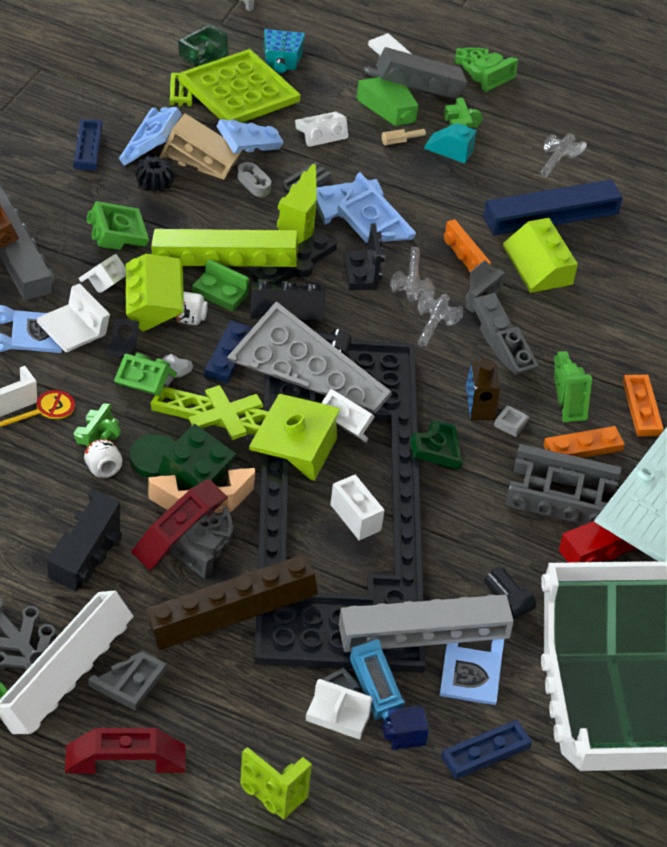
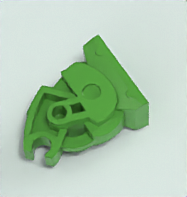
M484 48L457 49L454 63L462 65L468 71V74L472 76L473 80L482 83L481 88L485 92L516 78L518 59L516 58L503 59L502 55L496 52L488 53L489 49Z
M567 351L558 352L557 356L554 357V380L560 407L563 406L562 421L563 423L586 421L588 419L592 377L589 374H585L582 367H578L576 363L571 362Z

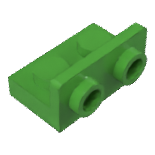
M209 259L206 262V272L192 285V293L201 294L204 299L233 312L248 296L249 278Z
M136 353L135 356L125 354L114 382L121 386L160 396L167 376L175 378L177 372L170 368L171 364L162 359L157 358L156 361H151L149 357L140 353Z

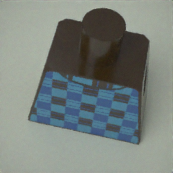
M483 359L481 362H473L470 365L466 381L470 420L496 419L500 384L497 364L490 359ZM484 392V399H486V401L480 399V395Z

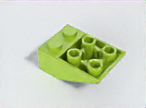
M312 164L307 171L302 173L297 184L291 186L288 195L282 197L278 204L280 217L277 221V228L279 230H297L298 244L313 236L317 202L315 164Z

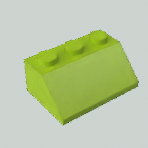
M550 218L527 222L503 243L504 250L530 293L573 285L578 263Z
M144 254L126 263V315L131 320L139 322V329L142 332L184 313L183 267L180 258Z

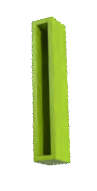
M154 229L151 248L152 255L180 258L182 266H206V262L210 259L223 266L296 267L298 234L297 230Z

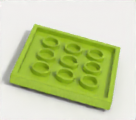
M251 49L179 73L178 78L212 113L223 120H236L243 123L300 102L301 94Z

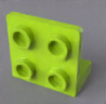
M246 748L242 751L240 783L245 792L249 795H255L263 802L268 811L276 813L282 819H285L308 798L312 764L302 757L296 764L288 765L281 775L252 750Z

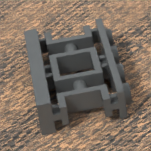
M519 444L513 472L525 475L524 483L510 481L505 505L541 515L587 524L595 521L607 505V503L601 502L602 493L613 496L616 493L621 467ZM533 472L541 475H546L547 477L546 479L536 476H531V473ZM551 481L575 486V495L549 490ZM584 484L597 487V491L583 488L582 486ZM528 486H533L544 490L543 492L534 491L528 489ZM580 498H584L588 500L595 501V503L590 504L579 500Z

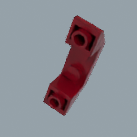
M210 479L194 486L150 526L133 548L131 554L151 572L170 554V548L205 514L209 517L228 499V496Z
M95 728L66 745L65 774H95L96 760H155V773L186 772L185 744L157 728Z

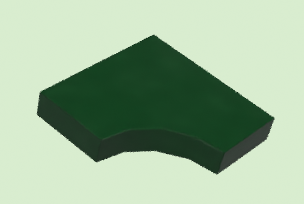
M433 420L429 425L428 432H414L410 440L414 458L459 469L462 466V456L455 425Z

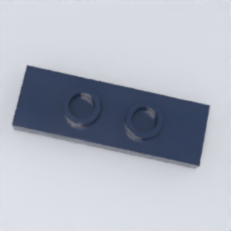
M80 119L73 162L74 169L97 170L103 121Z

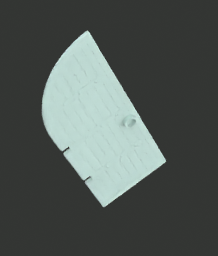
M667 427L594 521L659 562L667 561Z

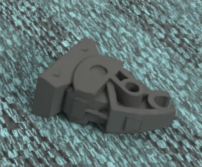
M223 507L222 515H216L215 511L209 517L204 515L170 548V553L204 579L212 573L213 563L222 555V548L229 547L233 536V525L228 507Z

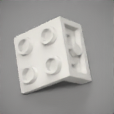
M77 284L71 288L68 305L38 317L37 323L65 352H69L105 336L110 314L81 284Z

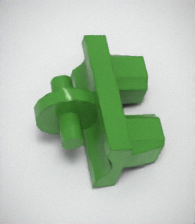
M457 98L456 105L445 106L444 116L446 121L450 120L449 126L458 123L469 128H476L482 122L483 116L481 112L476 109L468 110L463 98Z
M103 403L99 410L89 411L86 415L87 427H77L74 432L77 444L88 447L96 440H116L120 436L119 421L112 416L110 404Z

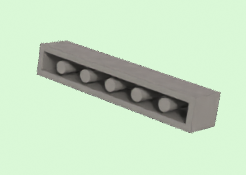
M487 595L483 597H461L457 599H434L420 602L407 601L395 604L381 603L369 606L344 607L340 611L339 629L344 652H351L353 647L376 639L380 640L381 649L509 639L514 621L507 595Z

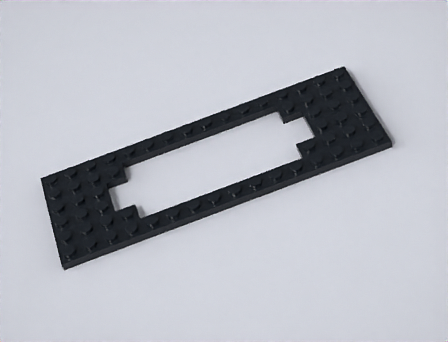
M352 340L347 353V357L392 393L376 413H370L375 416L372 421H390L394 575L368 574L367 595L318 593V595L256 616L254 664L354 669L350 660L351 652H344L339 629L341 608L381 603L395 604L407 601H423L418 458L413 457L410 440L414 432L417 433L414 344ZM265 374L264 411L269 412L279 394L315 402V399H324L326 395ZM262 453L258 570L286 560L288 460ZM425 645L382 649L391 671H425ZM373 657L364 660L368 670H378Z

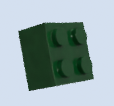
M194 423L163 454L157 473L162 476L175 475L177 487L182 491L190 490L207 479H210L217 485L226 476L228 470L231 469L236 453Z

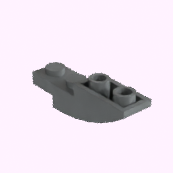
M492 293L474 298L472 306L481 321L479 329L500 361L516 375L538 369L539 365L519 327L512 326L496 294Z

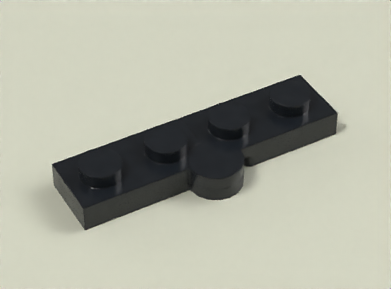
M320 231L298 244L296 267H261L252 272V280L257 283L258 279L272 280V284H282V281H287L295 275L308 277L312 274L313 264L336 251L337 243Z

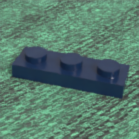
M234 321L229 322L205 368L204 377L225 383L229 382L238 364L228 361L227 357L253 327Z
M514 720L442 750L441 758L456 780L531 748L532 741L518 720Z

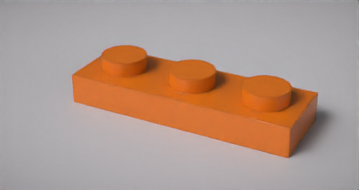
M455 219L447 221L444 240L454 250L458 259L462 260L467 266L469 272L484 260L491 265L488 258Z
M624 375L622 382L637 437L660 436L664 429L649 376Z
M616 426L545 438L543 444L545 450L580 458L623 451L625 445Z

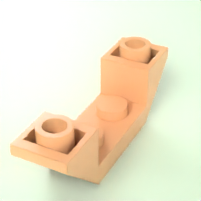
M254 468L228 470L227 487H218L228 496V499L215 510V513H223V507H228L229 512H232L254 490ZM175 475L149 477V499L167 510L189 491H178Z

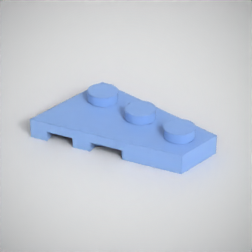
M220 119L216 126L234 154L240 153L243 149L247 152H253L255 148H259L262 151L280 149L284 143L278 131L271 126L263 127L254 123L246 124L236 120L229 121Z
M377 179L368 180L384 196ZM353 183L316 188V208L324 225L331 223V219L337 216L343 218L337 212V209Z

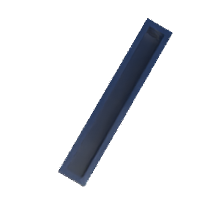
M611 179L486 200L483 218L493 236L517 232L527 222L550 218L553 225L616 215L619 214L623 196Z

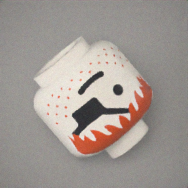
M183 292L184 313L175 316V319L178 323L196 326L201 320L205 321L208 302L204 301V297L201 294Z
M106 439L92 442L87 447L84 455L85 462L91 473L99 478L114 476L122 466L123 460L119 450L111 441Z

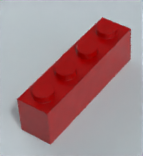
M592 521L563 533L559 552L568 563L604 562L614 560L619 555L628 551H635L638 548Z

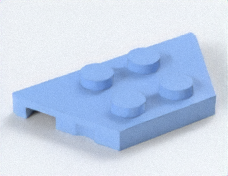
M177 107L162 108L161 112H158L156 108L150 109L119 157L123 165H127L168 140L169 134L182 115Z
M361 172L358 173L352 186L349 187L345 197L341 200L337 212L366 243L369 241L371 223H376L377 232H381L382 242L414 239L416 232Z

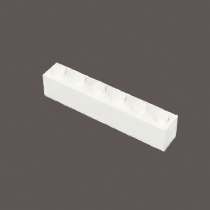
M116 591L98 592L0 699V718L12 734H31L40 727L42 719L57 708L58 701L76 686V681L81 675L93 667V662L96 658L110 648L112 640L126 630L127 623L134 616Z

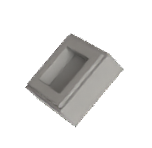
M507 405L496 418L494 426L517 437L528 423L529 416Z

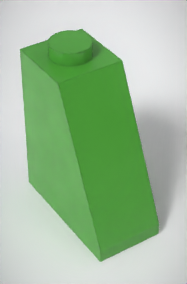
M381 77L358 81L357 100L395 126L416 123L418 104L407 86L382 80Z

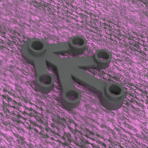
M0 598V629L8 637H0V649L20 651L24 656H9L0 651V660H3L0 662V671L6 667L23 668L27 671L49 647L50 643L55 640L54 626L44 624L38 629L39 643L37 650H34L30 645L34 625L40 619L37 607L27 606L23 609V623L19 632L3 614L2 599ZM34 614L35 616L28 617L27 615ZM45 632L51 633L50 635H43Z

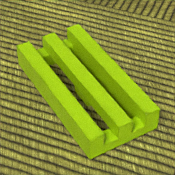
M171 73L170 105L179 103L178 106H183V103H187V106H192V93L188 90V97H183L184 85L179 82V97L175 96V78H179V73Z

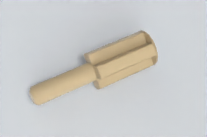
M405 129L383 132L382 142L384 145L407 142V138L425 136L426 131L421 129L405 132Z

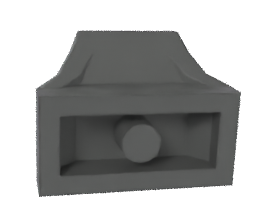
M486 260L470 271V288L465 297L466 309L474 313L475 310L472 306L474 298L492 293L497 294L501 291L505 272L493 268Z

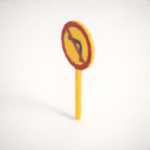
M46 391L38 397L36 410L1 421L0 427L40 413L50 419L66 418L74 411V399L63 391Z

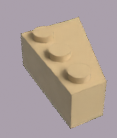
M184 113L172 129L159 158L165 157L167 159L168 157L177 160L179 165L186 166L188 164L197 167L199 172L224 180L236 164L241 152L234 154L222 136Z

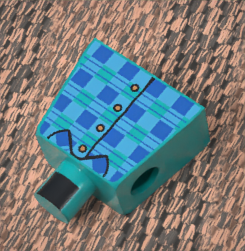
M264 29L263 51L265 63L269 67L274 68V71L277 73L295 70L303 54L305 33Z

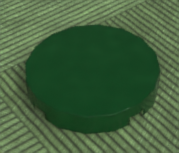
M149 434L140 437L130 448V465L143 477L162 476L157 472L163 454L176 441L161 434Z

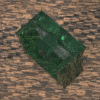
M211 24L178 40L179 56L192 63L194 67L216 61L228 55L227 33Z

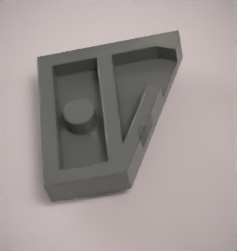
M142 651L130 657L128 661L119 662L111 666V671L100 677L96 675L91 676L88 679V687L136 711L166 672L167 664Z

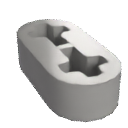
M244 162L238 166V180L253 195L265 197L270 194L271 179L256 164Z

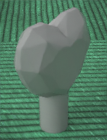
M173 354L165 355L162 359L171 364L170 368L177 372L175 378H180L192 371L193 364L187 359H180ZM167 376L163 387H168L174 377Z

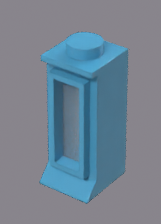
M376 639L353 647L350 660L364 694L372 697L371 712L374 719L383 718L386 721L400 715L405 702L400 695L383 654L380 640Z

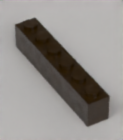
M306 554L146 608L150 628L158 649L161 650L318 595L316 577Z

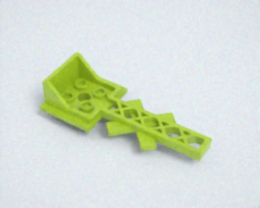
M220 385L205 390L207 397L163 387L160 396L155 395L150 403L152 411L189 419L191 425L195 423L200 428L211 425L226 428L232 440L247 434L255 435L249 446L250 450L285 458L313 481L316 480L337 440L336 419L340 413V408L283 394L277 396L269 412L260 410V408H263V404L257 394L230 403ZM164 398L174 400L168 403L162 402ZM192 404H193V405H197L196 407H193V408H190V409H189V408H185V407H187V406H189V405H192ZM263 421V423H262L261 426H260V425H256L257 423Z

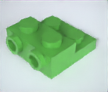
M96 201L92 210H89L87 214V223L93 226L92 239L97 240L99 247L121 250L124 243L146 247L149 241L138 208Z

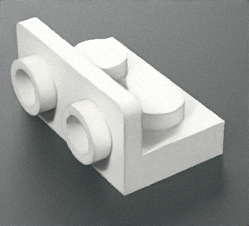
M338 112L295 120L296 129L305 134L306 145L309 147L348 138L346 116Z

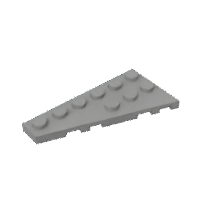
M278 302L273 304L227 357L228 361L323 395H327L330 389L361 408L376 413L392 395L389 389Z

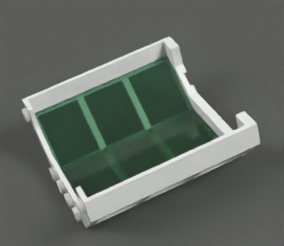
M667 561L549 563L547 572L542 575L541 579L542 590L544 591V654L541 656V667L543 671L547 672L545 689L547 694H551L552 701H550L549 710L551 718H555L554 739L555 742L560 744L561 754L580 771L667 769Z

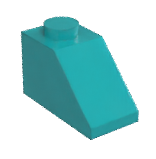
M458 123L433 133L425 144L424 149L466 163L474 151L477 130Z

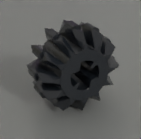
M156 155L155 158L147 156L146 160H140L137 169H135V176L138 186L144 187V191L150 189L154 193L155 190L163 192L164 188H170L175 178V172L172 162L166 161L165 157L158 158Z

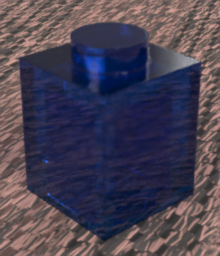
M422 705L388 709V717L386 722H383L382 728L384 738L389 739L392 750L426 746L429 727Z

